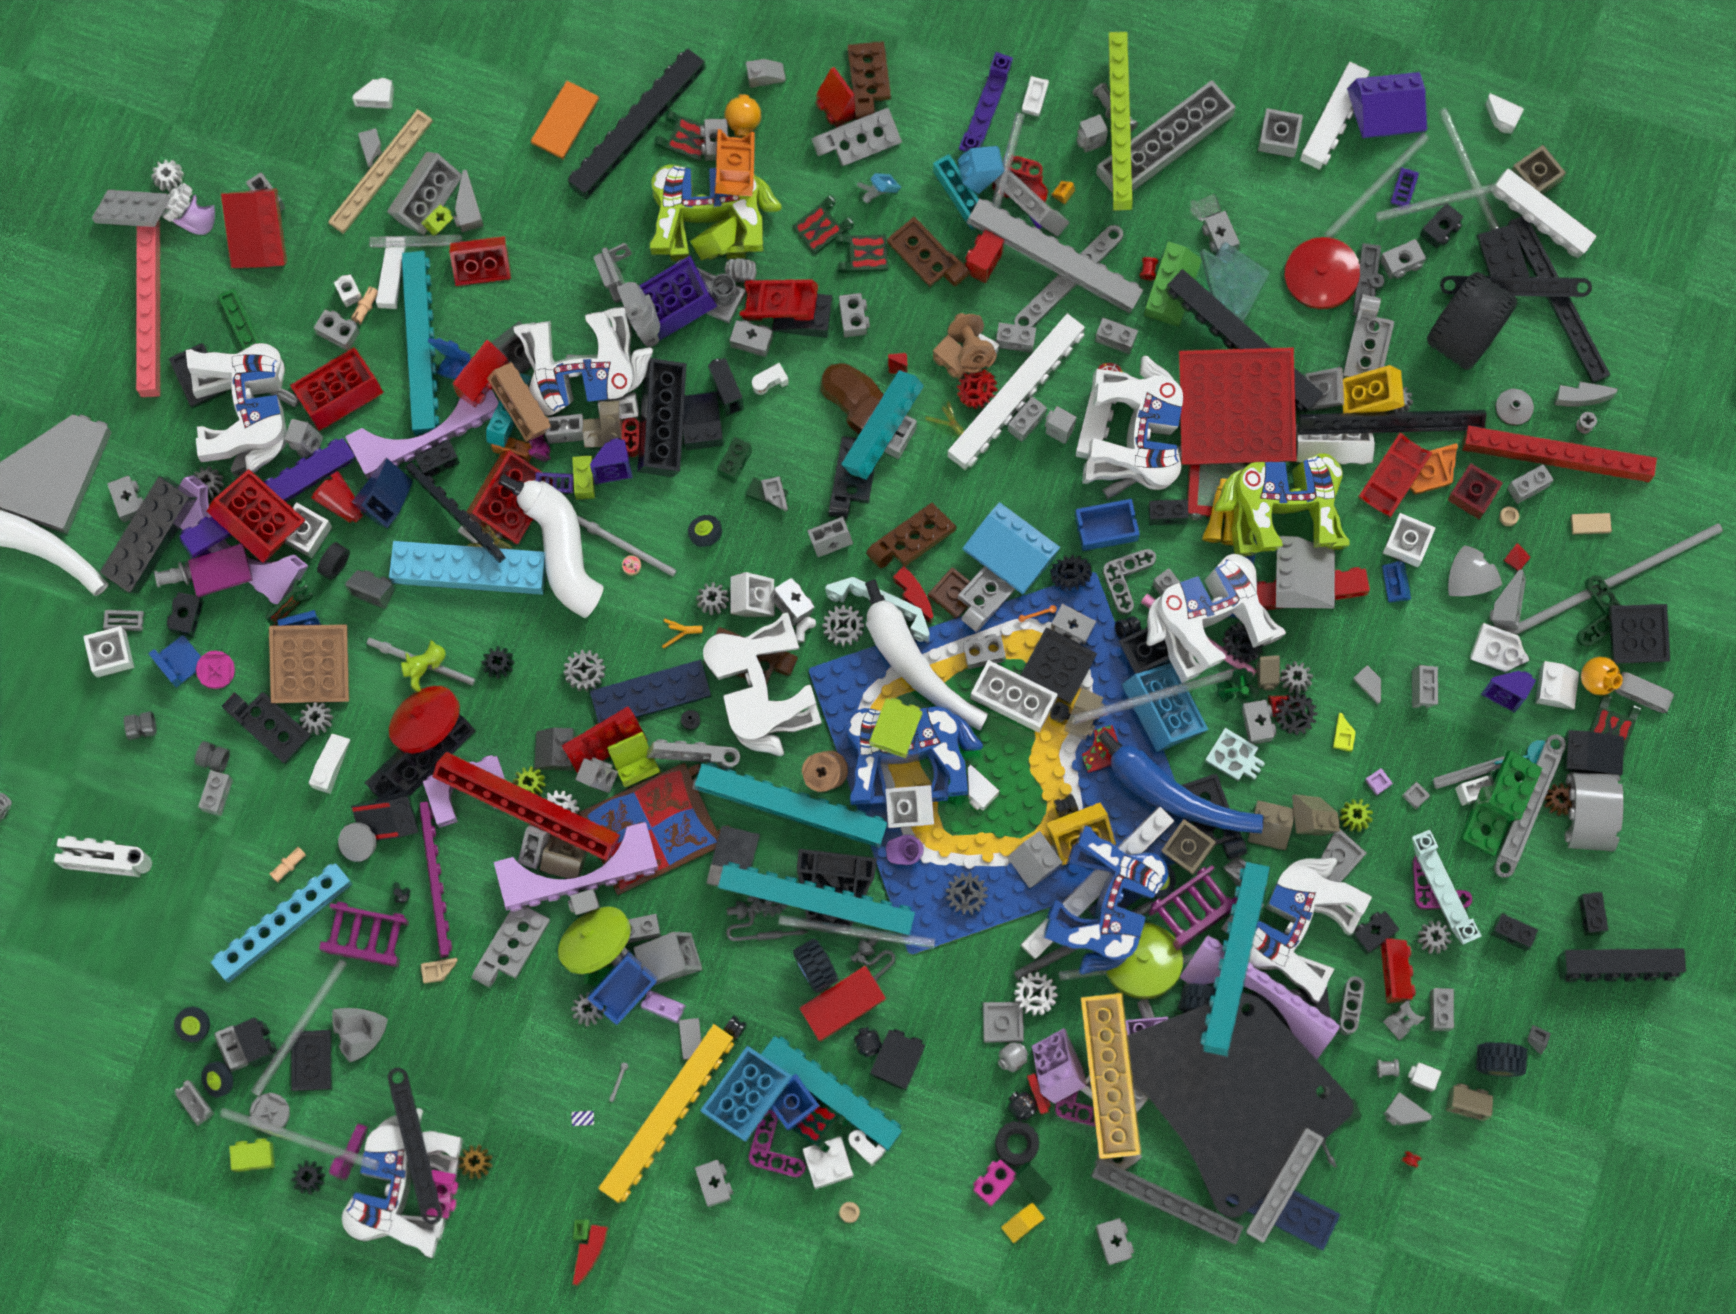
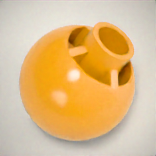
M738 95V98L732 99L726 106L725 119H727V125L735 131L734 136L745 137L760 123V107L755 100L749 98V95Z
M1606 657L1590 659L1581 671L1583 686L1595 695L1609 694L1618 689L1623 682V677L1620 675V670L1616 663Z

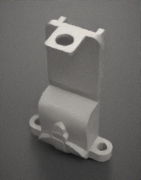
M626 243L611 250L605 247L602 249V253L594 256L604 286L609 288L615 303L623 302L626 314L643 344L648 347L656 345L659 342L657 334L660 330V322L655 305L650 295H645L638 284L635 282H624L616 263L632 255ZM618 250H626L623 255H616Z

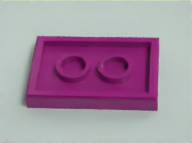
M243 544L188 560L197 597L253 580Z

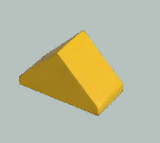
M1031 1203L1001 1228L1010 1240L1015 1243L1045 1218L1037 1207Z

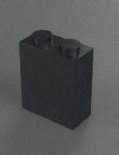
M717 358L711 361V364H708L709 376L726 416L744 410L743 397L726 358Z
M894 1029V1031L889 1030L871 1069L870 1076L907 1091L925 1050V1045L922 1044V1040L916 1037H912V1039L905 1037V1033L898 1029Z

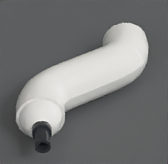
M503 473L498 480V484L511 490L512 494L517 496V502L520 508L524 510V514L536 520L542 528L546 572L555 596L572 612L583 618L588 617L600 600L603 585L591 579L584 570L580 526L572 504L561 492L544 481H527L523 483Z

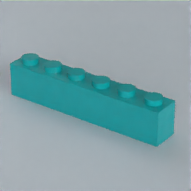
M898 371L841 464L850 474L867 480L873 471L876 463L924 387L915 375Z

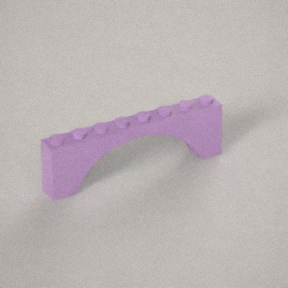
M492 390L487 392L484 402L478 404L476 408L460 398L452 414L440 426L429 433L411 439H386L373 435L363 428L345 437L369 480L385 458H388L398 467L399 464L410 462L417 455L437 445H441L455 436H462L466 433V430L472 427L477 428L481 426L484 421L491 420L499 402Z
M194 475L185 477L180 486L198 497L180 526L183 530L190 526L191 528L197 526V522L204 517H211L206 512L209 507L208 486ZM224 539L208 550L213 553L231 546ZM296 555L285 557L279 561L264 563L247 557L253 579L249 583L254 586L255 590L266 595L269 601L274 604H278L292 591L294 582L297 579H301L308 568V565Z
M646 822L628 826L624 839L614 856L596 871L582 877L564 880L545 878L528 871L513 857L494 862L505 908L511 912L521 910L522 906L525 905L530 907L540 905L541 901L547 899L549 902L556 901L562 895L567 894L571 896L578 894L581 890H596L600 885L612 886L622 879L631 881L636 879L637 875H653L658 870Z
M1207 936L1180 978L1187 983L1203 985L1214 983L1215 978L1220 977L1221 970H1218L1220 958L1224 959L1225 952H1222L1223 945L1218 940ZM1249 962L1244 987L1256 991L1276 1006L1286 1019L1292 1034L1317 1060L1340 1026L1333 1019L1327 1018L1320 1013L1317 1008L1308 1005L1301 997L1292 994L1282 984L1276 983L1266 973L1260 972Z

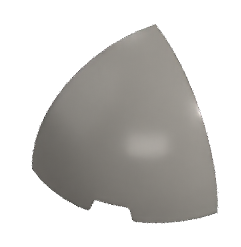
M1469 546L1462 547L1456 555L1450 570L1449 596L1477 595L1501 586V578L1494 564L1490 565L1483 558L1484 554L1479 550Z
M334 1009L332 1012L334 1033H339L341 1039L339 1047L344 1056L352 1062L370 1052L381 1039L388 1019L378 1013L364 1009Z

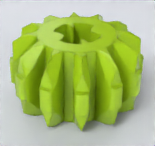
M530 766L528 772L524 767L522 768L523 774L516 772V776L519 779H513L514 784L534 794L536 792L539 794L543 793L540 788L546 787V784L542 782L545 777L540 775L541 771L539 769L534 772L533 767ZM527 780H530L531 783H532V786H529V787H528L526 781H527Z
M1355 799L1351 800V804L1346 802L1344 804L1345 808L1340 810V813L1343 814L1340 816V820H1346L1343 826L1347 827L1350 825L1351 832L1355 827L1358 832H1361L1362 827L1367 829L1369 827L1368 823H1371L1373 820L1369 817L1373 814V811L1366 810L1369 804L1363 806V800L1361 799L1358 804ZM1358 812L1360 816L1355 819L1353 814Z

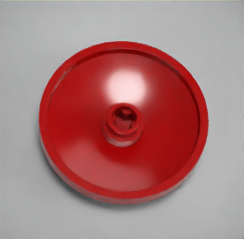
M1318 237L1303 242L1293 250L1285 266V281L1290 294L1299 303L1313 309H1330L1343 304L1354 294L1360 280V265L1353 250L1342 241L1329 237Z
M443 686L426 687L421 689L420 692L410 695L397 708L390 721L389 736L393 744L399 750L406 753H419L437 745L450 733L457 722L460 711L457 697L451 690Z

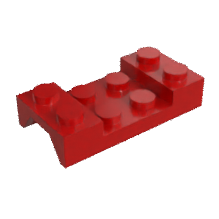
M813 279L745 280L744 285L747 291L746 307L739 314L744 320L762 321L763 318L813 320L819 286Z
M1399 433L1358 498L1391 518L1431 457L1432 452L1421 448L1402 433Z
M628 706L563 744L562 748L578 774L584 758L588 760L596 758L603 761L610 757L607 749L609 746L643 731Z

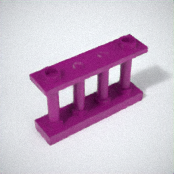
M1213 866L1207 869L1203 867L1192 880L1162 901L1157 899L1150 905L1152 908L1148 913L1151 917L1158 912L1175 933L1176 939L1172 945L1176 950H1179L1230 914L1232 905L1237 904L1238 898H1227L1210 877L1214 870ZM1204 881L1221 902V907L1217 910L1215 908L1212 909L1195 888V885ZM1189 891L1206 913V917L1201 921L1196 919L1181 900V895ZM1174 902L1190 922L1191 928L1187 931L1181 930L1166 911L1165 906Z
M343 902L330 903L329 907L332 911H336L330 939L327 942L321 941L319 950L324 953L399 967L400 959L395 956L394 951L401 924L409 925L405 915L393 913V916L347 907L348 904ZM343 914L355 915L349 942L346 943V946L338 945L337 939ZM363 917L374 919L368 947H365V950L357 949L358 946L356 945ZM387 921L393 923L387 951H384V954L376 953L375 947L381 922Z

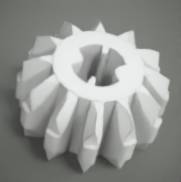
M165 159L164 164L158 162L157 165L159 167L153 168L154 174H152V179L155 180V186H159L162 191L167 188L171 192L172 187L175 189L178 187L177 183L183 184L181 178L184 177V173L181 171V166L176 165L175 161L172 160L169 163Z

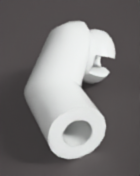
M804 617L796 625L795 636L798 643L804 642L805 631L808 628L815 627L816 621L814 618Z

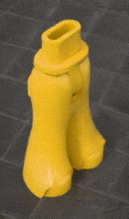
M1222 478L1220 479V485L1216 488L1210 521L1202 536V540L1211 543L1221 541L1224 545H1233L1231 528L1234 519V509L1231 511L1214 510L1223 485L1227 480ZM1223 514H1224V529H1223V534H1222V538H1221V533H1222V521H1223Z

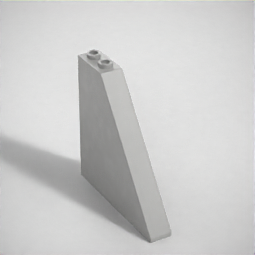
M71 415L1 461L0 510L68 534L112 433L107 427L108 425L102 421H90V418L84 415Z

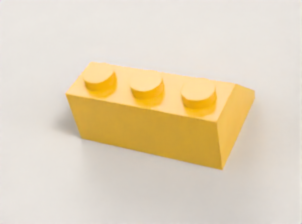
M1101 803L1046 823L1055 851L1063 862L1062 866L1068 864L1067 860L1072 846L1076 844L1081 828L1084 825L1091 827L1093 832L1101 839L1116 845L1108 814Z

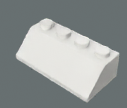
M1296 424L1297 462H1303L1319 453H1325L1334 457L1340 464L1358 463L1364 465L1373 463L1375 442L1372 433L1299 435L1298 424Z

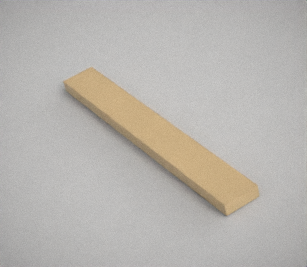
M417 109L328 221L331 226L343 234L347 231L432 124L433 120Z

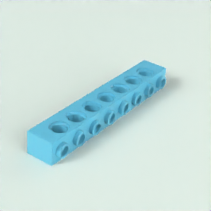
M336 863L325 867L319 877L315 876L310 879L305 888L296 890L291 895L292 898L290 900L281 902L276 907V911L271 915L270 913L266 914L261 918V923L255 927L251 926L248 928L242 938L233 940L229 944L230 947L224 952H218L213 957L214 960L211 963L225 981L231 982L353 885ZM327 880H331L332 886L328 889H324V882ZM315 892L317 894L316 899L308 901V895ZM295 905H301V910L298 913H292V908ZM280 917H285V923L282 926H277V920ZM270 930L267 938H261L262 931ZM254 942L253 949L246 951V944ZM238 954L237 962L230 963V957Z

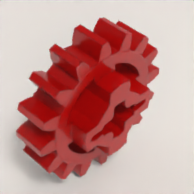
M986 369L970 373L969 375L964 373L965 379H959L962 384L957 386V389L960 391L957 393L961 398L960 401L968 408L972 406L974 409H977L978 405L984 408V403L987 402L989 404V399L995 397L993 392L998 391L995 387L997 381Z

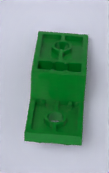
M1512 750L1507 751L1493 785L1481 787L1459 839L1490 856H1495L1509 822L1522 819L1543 768ZM1517 771L1521 775V780L1519 782H1517L1514 777ZM1483 825H1486L1488 828L1486 835H1483L1481 832Z

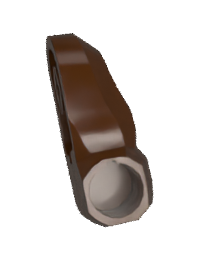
M832 364L822 374L820 388L822 394L848 415L846 419L847 424L857 434H860L882 399L883 393L870 377L848 364Z

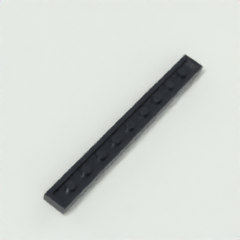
M1523 216L1510 220L1508 225L1513 224L1520 248L1535 277H1559L1531 223L1527 222ZM1547 297L1591 383L1594 384L1608 378L1611 374L1570 297Z
M1485 410L1299 414L1298 433L1299 435L1466 431L1468 426L1485 428L1487 413Z

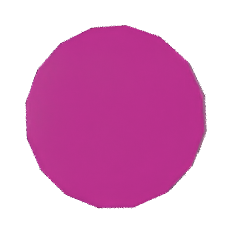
M207 652L197 662V678L207 688H223L234 677V663L224 652Z

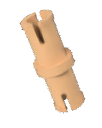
M368 287L362 300H359L358 307L353 316H351L354 322L362 324L367 312L372 309V304L378 294L377 289Z
M296 847L286 859L283 858L281 860L282 863L269 873L270 876L278 883L289 871L295 869L294 866L306 854L299 847Z

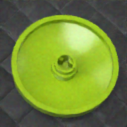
M601 907L585 913L574 921L562 936L558 947L559 960L567 970L576 974H586L603 968L612 962L626 946L631 932L628 918L621 910L614 907Z
M1144 923L1135 952L1127 957L1121 965L1105 972L1113 986L1123 994L1138 999L1156 998L1167 993L1177 983L1183 966L1181 948L1179 950L1175 949L1172 945L1175 938L1167 930L1158 925Z

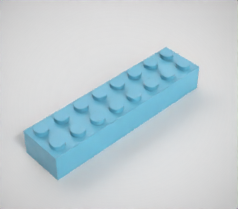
M393 541L389 579L392 581V584L544 595L546 576L544 552L500 549L506 559L499 563L483 547Z

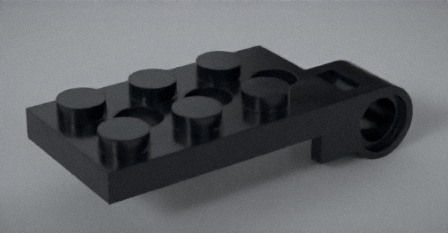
M842 436L829 507V517L848 519L850 501L869 504L875 467L866 480L860 477H852L841 465L857 438ZM853 487L857 490V492L855 494H849L847 492V489Z
M234 692L221 706L283 764H286L312 737L276 703H271V699L263 692L250 705ZM255 708L261 709V714L258 717L251 715L252 710ZM270 720L275 721L273 729L268 730L265 728L266 722ZM282 733L289 734V739L286 742L279 741V736Z
M1217 773L1182 785L1197 796H1200L1202 793L1208 794L1210 796L1209 802L1229 808ZM1192 821L1194 827L1216 841L1215 846L1222 845L1228 860L1247 854V848L1240 831L1212 827ZM1220 829L1224 834L1223 838L1216 839L1213 836V831Z

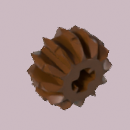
M1560 783L1558 787L1553 784L1551 789H1548L1547 795L1544 798V801H1547L1544 807H1551L1550 814L1556 811L1557 816H1560L1561 813L1565 816L1569 814V809L1572 808V800L1569 799L1570 786L1564 789L1563 783ZM1558 796H1560L1561 800H1564L1562 803H1559V799H1556Z

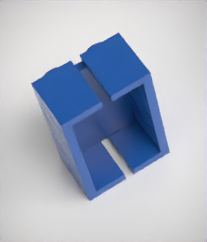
M1132 499L1075 510L1074 516L1082 551L1136 542L1139 539L1140 534L1137 520L1134 519L1135 511Z
M628 951L589 993L587 999L600 1011L605 1005L604 1014L618 1025L657 982L658 977L645 966L641 968V962Z

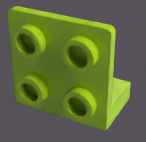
M643 732L607 748L624 787L660 772L655 759L647 758L649 746Z

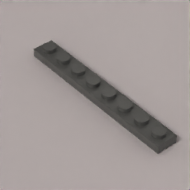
M1098 1158L1091 1173V1177L1236 1245L1244 1226L1103 1159Z

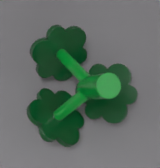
M1246 668L1234 669L1232 672L1231 680L1238 687L1234 688L1232 684H1229L1228 680L1217 684V695L1221 697L1222 702L1232 699V693L1237 691L1239 692L1237 699L1242 704L1257 701L1256 697L1259 695V690L1249 684L1251 682L1250 679L1253 678V673L1247 671Z

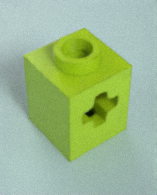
M440 204L421 224L435 237L453 217L449 209Z

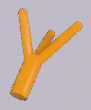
M664 619L665 623L670 624L668 626L670 629L683 632L662 645V648H666L686 634L702 633V626H683Z

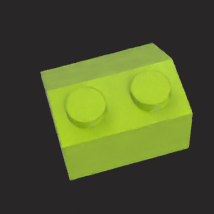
M736 215L713 224L690 241L701 260L706 258L712 260L719 254L721 256L730 251L729 247L735 243Z

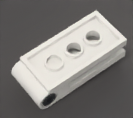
M65 836V839L58 838L57 846L63 852L62 854H55L54 862L64 869L140 877L141 873L148 872L152 867L151 858L138 847L115 845V842L104 840L103 843H96V840L84 838V841H78L76 837ZM93 856H95V857H104V858H112V859H114V860L93 858Z

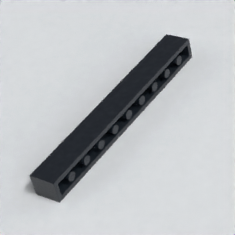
M689 48L679 53L674 64L669 65L665 69L664 75L654 81L652 88L642 94L637 104L632 105L626 117H622L618 121L617 127L606 134L605 140L601 144L595 146L589 158L586 157L581 162L577 171L574 170L568 178L570 188L587 200L704 71L705 61Z
M1181 269L1167 284L1166 291L1168 296L1173 300L1177 299L1186 312L1194 314L1197 322L1201 325L1205 324L1213 336L1220 337L1228 349L1272 348L1184 269ZM1294 368L1295 408L1306 414L1322 397L1323 392Z

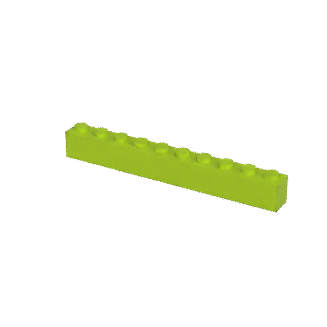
M1109 32L1113 210H1132L1127 32Z

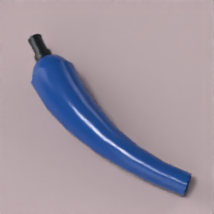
M1107 730L1097 737L1109 750L1108 753L1111 755V767L1115 773L1114 776L1132 793L1155 807H1161L1164 811L1183 819L1208 826L1262 834L1263 815L1239 812L1211 803L1174 781L1142 750L1139 751L1132 746H1122L1120 742L1117 743Z

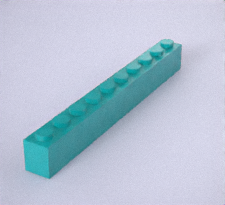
M424 251L402 253L411 418L414 435H424L440 426V418L436 416V409H439L438 398H435L438 384L437 380H434V374H437L436 362L433 363V356H436L435 347L427 342L429 338H435L434 327H431L430 322L434 321L433 310H430L429 305L433 303L432 293L428 289V286H431V276L427 273V269L430 268V258L426 257Z
M712 763L701 765L695 782V790L878 848L881 846L888 823L882 817L873 816L872 818L866 816V813L860 810L853 812L847 810V807L841 804L834 806L822 798L815 800L810 798L809 794L799 792V794L793 793L792 789L781 786V788H778L769 781L763 780L759 782L750 775H737L736 771L731 769H725L724 771L718 769V766Z
M728 862V865H723L718 888L910 935L915 912L911 911L912 907L901 904L899 908L893 907V902L881 900L880 903L873 902V897L865 895L857 898L854 897L853 892L843 890L842 894L837 893L835 888L825 885L823 889L817 888L816 883L809 881L800 884L796 883V878L786 876L784 880L777 878L778 874L767 871L766 875L758 873L759 869L747 867V870L740 869V864Z
M1246 862L1245 869L1241 868L1239 880H1242L1241 886H1237L1235 898H1238L1237 904H1233L1231 909V916L1234 917L1233 921L1229 922L1226 933L1229 934L1228 941L1224 940L1222 952H1225L1224 959L1220 958L1218 970H1221L1220 977H1216L1214 982V988L1217 989L1216 995H1212L1209 1007L1213 1008L1211 1014L1207 1013L1205 1025L1208 1026L1207 1033L1203 1032L1201 1044H1204L1205 1052L1228 1056L1269 877L1270 867Z

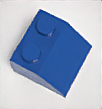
M794 1074L771 1108L786 1129L790 1131L811 1115L819 1107V1104L797 1074Z

